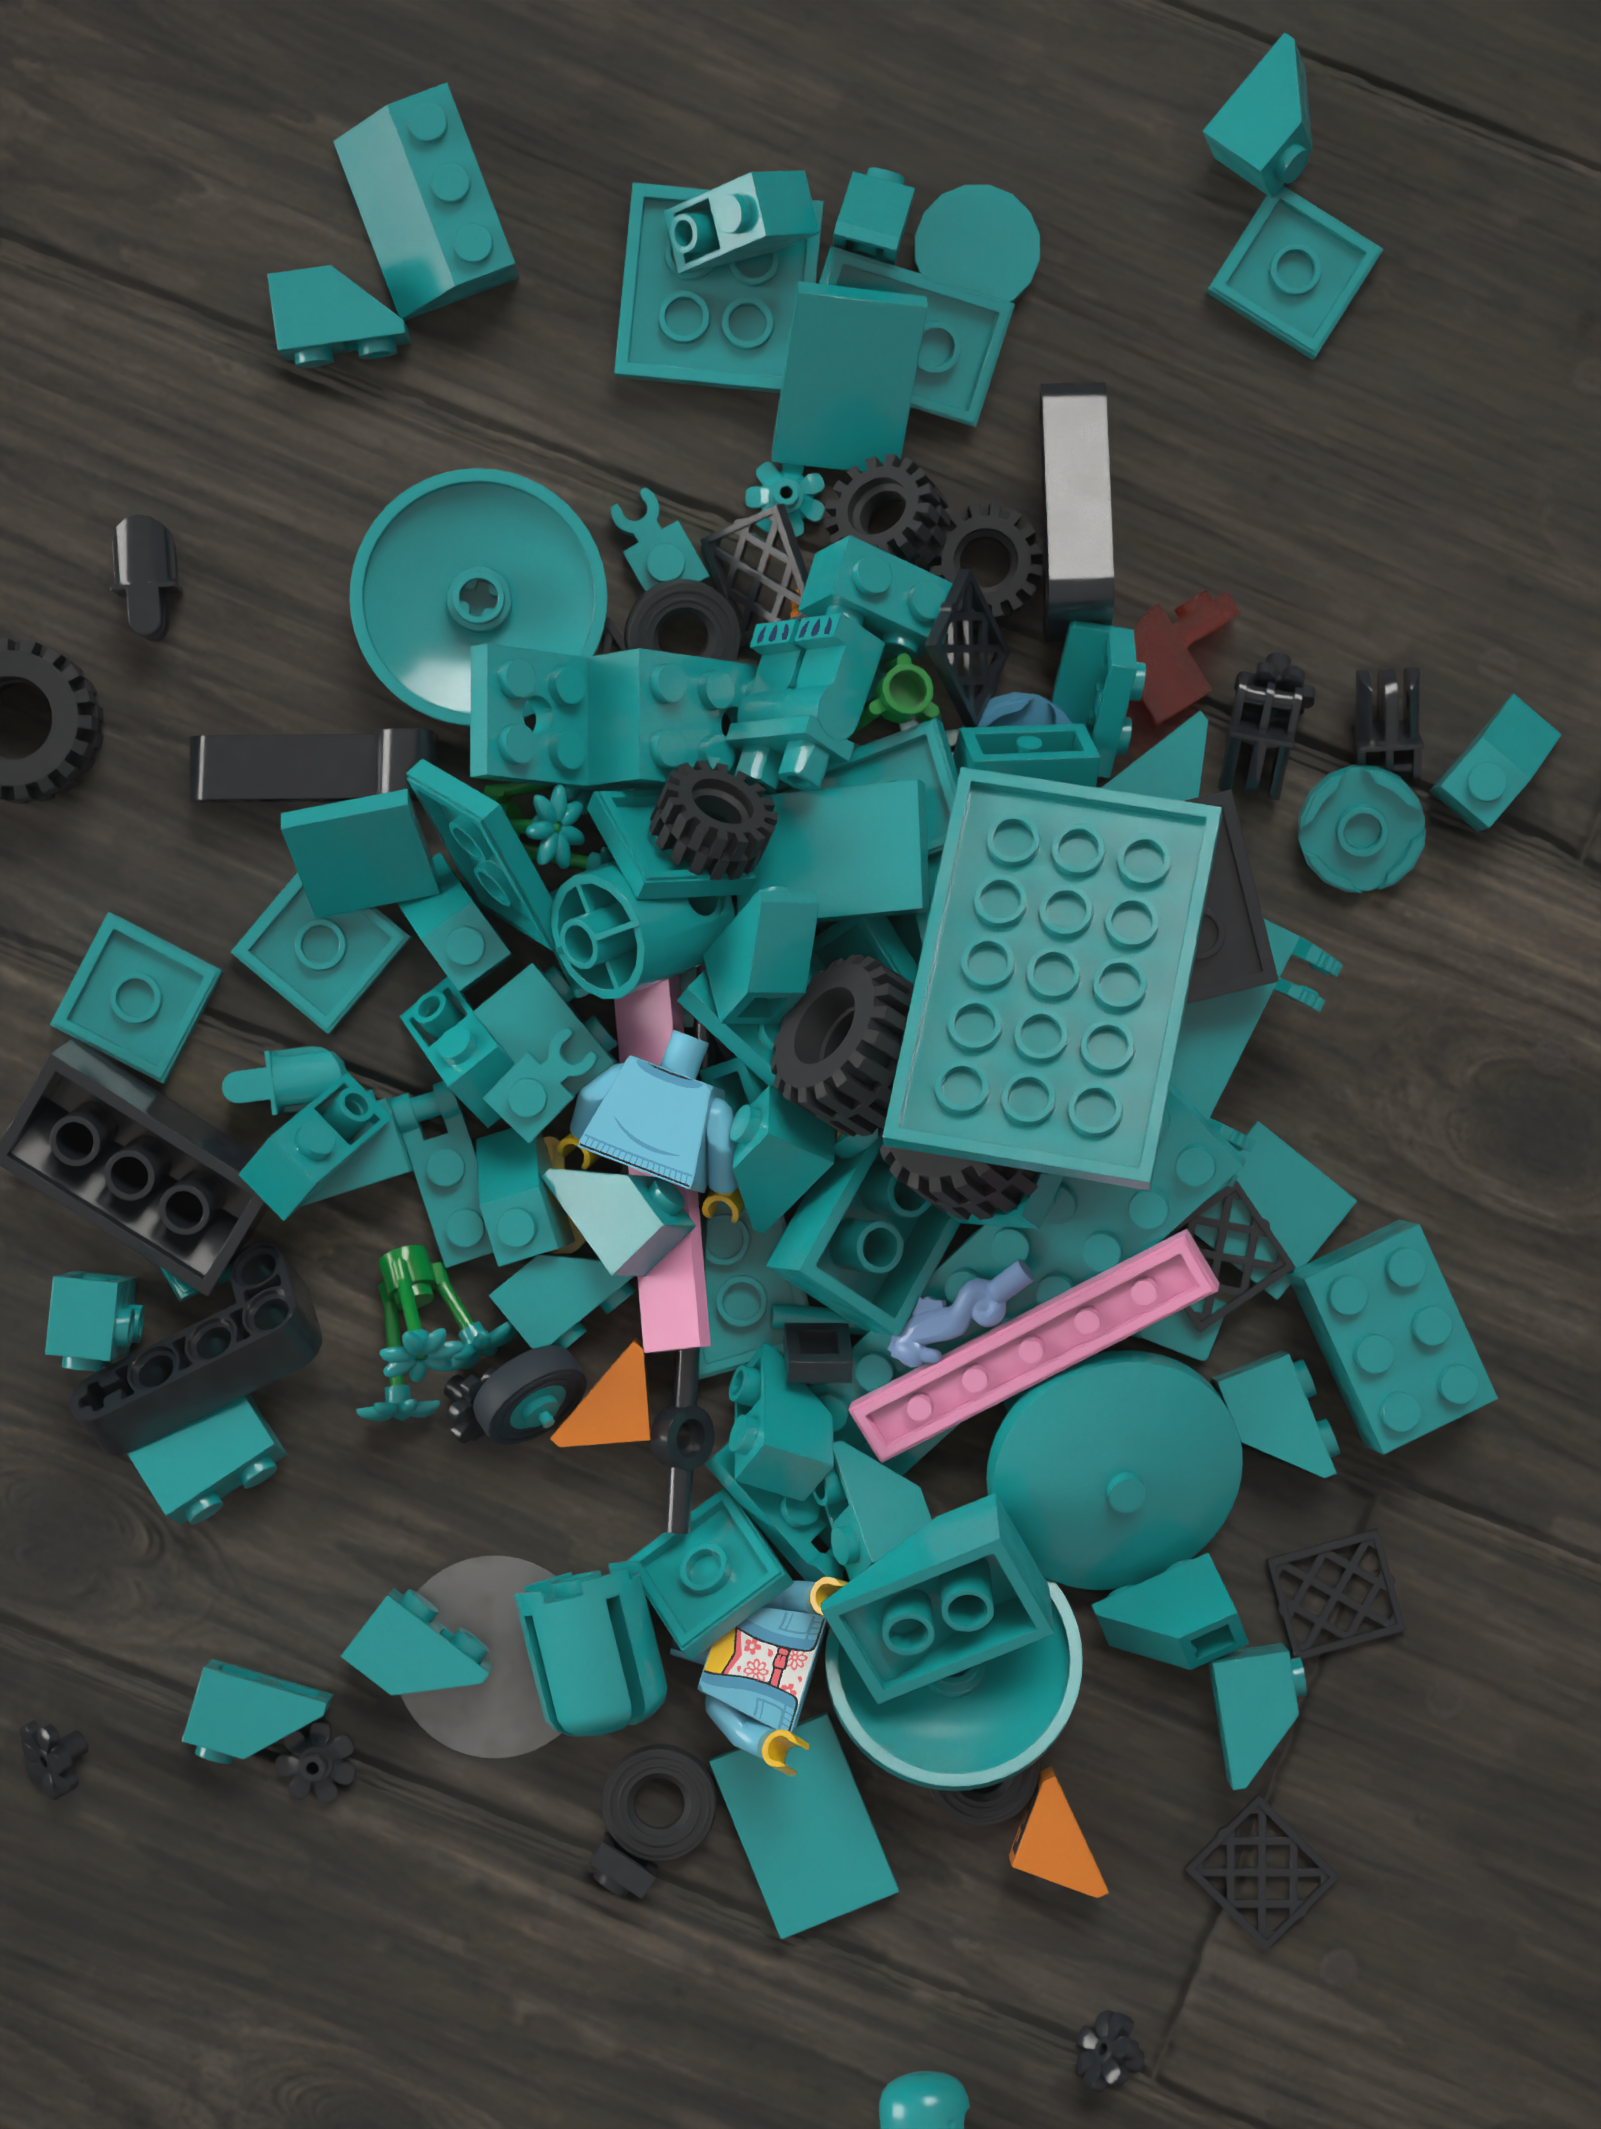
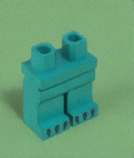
M843 613L801 618V621L792 619L756 624L750 648L762 656L751 694L742 700L738 708V723L730 724L725 740L742 752L735 776L738 770L749 775L745 783L751 786L758 782L765 789L763 794L776 793L780 779L793 788L804 791L820 789L828 764L850 761L854 743L847 738L854 733L859 723L885 642Z

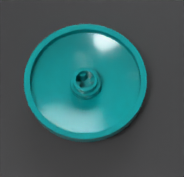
M471 468L445 472L427 478L398 495L384 508L370 526L358 549L351 575L349 599L353 628L360 649L368 664L383 684L405 704L428 717L448 724L470 727L471 646L490 643L583 657L595 656L604 632L608 596L606 576L598 548L589 530L567 503L543 485L526 477L496 469ZM526 701L523 708V719L535 715V711L528 701Z
M1123 1350L1097 1353L1033 1385L1014 1404L997 1431L990 1450L986 1477L988 1496L996 1493L1044 1577L1070 1587L1090 1590H1113L1127 1585L1134 1586L1165 1572L1168 1567L1178 1561L1191 1559L1206 1546L1223 1525L1232 1509L1241 1482L1243 1460L1240 1436L1235 1421L1222 1398L1202 1375L1189 1366L1167 1356L1146 1351Z
M1044 1577L1050 1588L1054 1625L1053 1635L880 1704H877L837 1636L829 1626L825 1653L827 1687L834 1711L850 1739L863 1754L886 1772L906 1782L935 1790L963 1791L988 1787L1014 1777L1034 1764L1055 1743L1072 1714L1082 1678L1083 1656L1079 1628L1073 1611L1057 1583Z

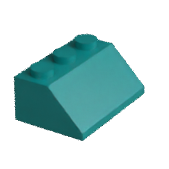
M447 82L384 106L333 141L399 317L404 321L520 278Z

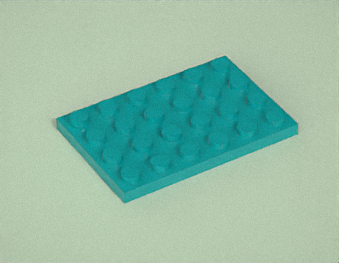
M960 768L883 1131L884 1146L1151 1191L1220 831L1222 807L973 768Z

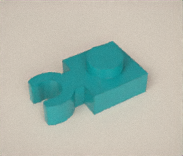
M645 487L639 491L643 502L647 505V513L641 520H628L623 515L622 509L618 504L611 507V515L616 527L624 534L634 536L638 542L623 551V554L645 592L653 586L668 580L691 579L703 583L710 579V575L679 521L661 529L658 523L660 517L658 500L651 490Z
M570 1027L558 1031L552 1037L548 1046V1058L543 1063L531 1052H527L482 1098L528 1143H531L576 1097L562 1083L569 1076H580L589 1072L598 1060L599 1055L594 1051L589 1052L577 1064H572L564 1058L562 1053L563 1045L575 1033Z

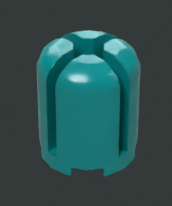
M637 1561L609 1563L610 1574L603 1576L599 1570L576 1575L568 1572L524 1586L525 1592L513 1593L543 1717L553 1731L573 1737L608 1734L622 1730L627 1725H637L650 1719L666 1701L668 1685Z

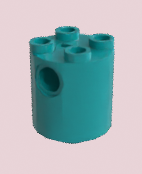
M614 860L576 874L560 886L552 903L551 929L556 951L568 974L585 991L602 999H618L704 965L703 954L738 915V911L733 906L731 895L637 900Z

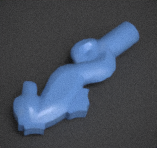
M1019 1259L992 1280L975 1278L968 1281L959 1290L953 1304L949 1307H946V1300H937L931 1296L920 1297L916 1308L912 1312L914 1317L905 1324L899 1336L892 1335L891 1343L887 1350L891 1351V1357L897 1358L904 1365L910 1367H919L924 1362L938 1363L941 1360V1352L928 1347V1344L952 1340L963 1335L969 1327L972 1318L984 1327L997 1325L1006 1313V1302L1035 1281L1034 1274L1027 1264Z

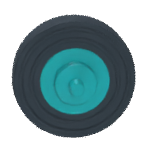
M556 1345L538 1347L513 1358L495 1371L479 1389L474 1400L473 1410L477 1421L487 1436L494 1442L502 1445L522 1443L547 1432L566 1418L582 1399L586 1390L587 1380L583 1369L567 1349Z

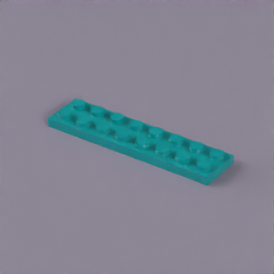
M1171 1083L1151 1191L1064 1176L1056 1192L1055 1204L1050 1213L1044 1218L1039 1229L982 1225L936 1267L921 1297L931 1296L937 1300H946V1307H949L953 1304L959 1290L968 1281L975 1278L992 1280L1019 1259L1025 1262L1031 1269L1035 1281L1006 1302V1313L997 1325L984 1327L972 1318L969 1327L963 1335L952 1340L928 1344V1347L939 1350L941 1355L1158 1244L1244 1166L1246 1159ZM911 1313L909 1319L907 1320V1322H908L912 1317H914L912 1313ZM867 1331L851 1346L853 1355L852 1383L810 1384L808 1387L833 1415V1443L844 1441L880 1463L850 1414L849 1406L852 1401L918 1367L904 1365L897 1358L891 1357V1351L887 1349L891 1343L892 1335ZM959 1424L881 1464L902 1476Z

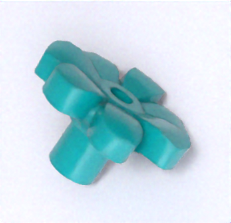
M765 462L756 470V477L762 483V486H754L746 490V506L750 509L761 508L764 511L772 506L784 503L795 537L799 538L804 532L803 518L812 523H819L824 516V505L813 498L825 490L824 480L819 473H811L803 477L804 465L783 463L782 470L779 471L773 463ZM789 492L792 496L784 499L781 497V494ZM767 518L756 523V526L768 534L773 521Z

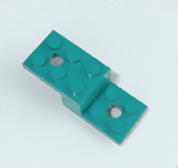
M490 643L471 646L470 777L553 787L557 784H562L564 788L589 791L651 790L664 788L673 770L677 771L681 764L688 762L693 768L696 761H707L710 770H714L717 762L728 765L727 774L735 776L742 752L725 741L726 736L722 732L721 721L725 713L731 723H738V708L742 700L751 694L759 665L642 648L583 657ZM526 701L532 705L536 715V725L533 732L525 725L523 719V708Z

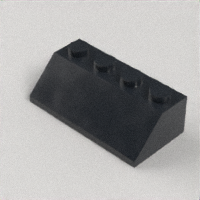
M75 1038L50 1054L0 1140L1 1167L207 1297L217 1286L269 1209V1206L239 1176V1173L254 1157L256 1152Z

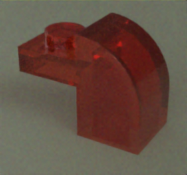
M1207 590L1191 598L1174 610L1179 618V621L1174 624L1171 623L1160 603H1158L1135 626L1137 662L1146 664L1142 696L1136 703L1152 729L1213 691L1187 648L1233 621L1240 614L1228 591L1213 600Z

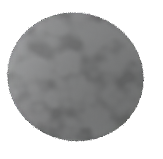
M495 1555L480 1556L455 1563L430 1578L417 1591V1593L430 1601L438 1609L439 1613L434 1618L454 1634L459 1628H463L473 1634L488 1647L490 1651L485 1658L494 1664L490 1674L482 1684L400 1694L416 1722L434 1739L455 1751L481 1758H508L534 1751L561 1734L553 1731L544 1720L513 1594L525 1592L524 1586L554 1577V1574L534 1563L519 1558Z

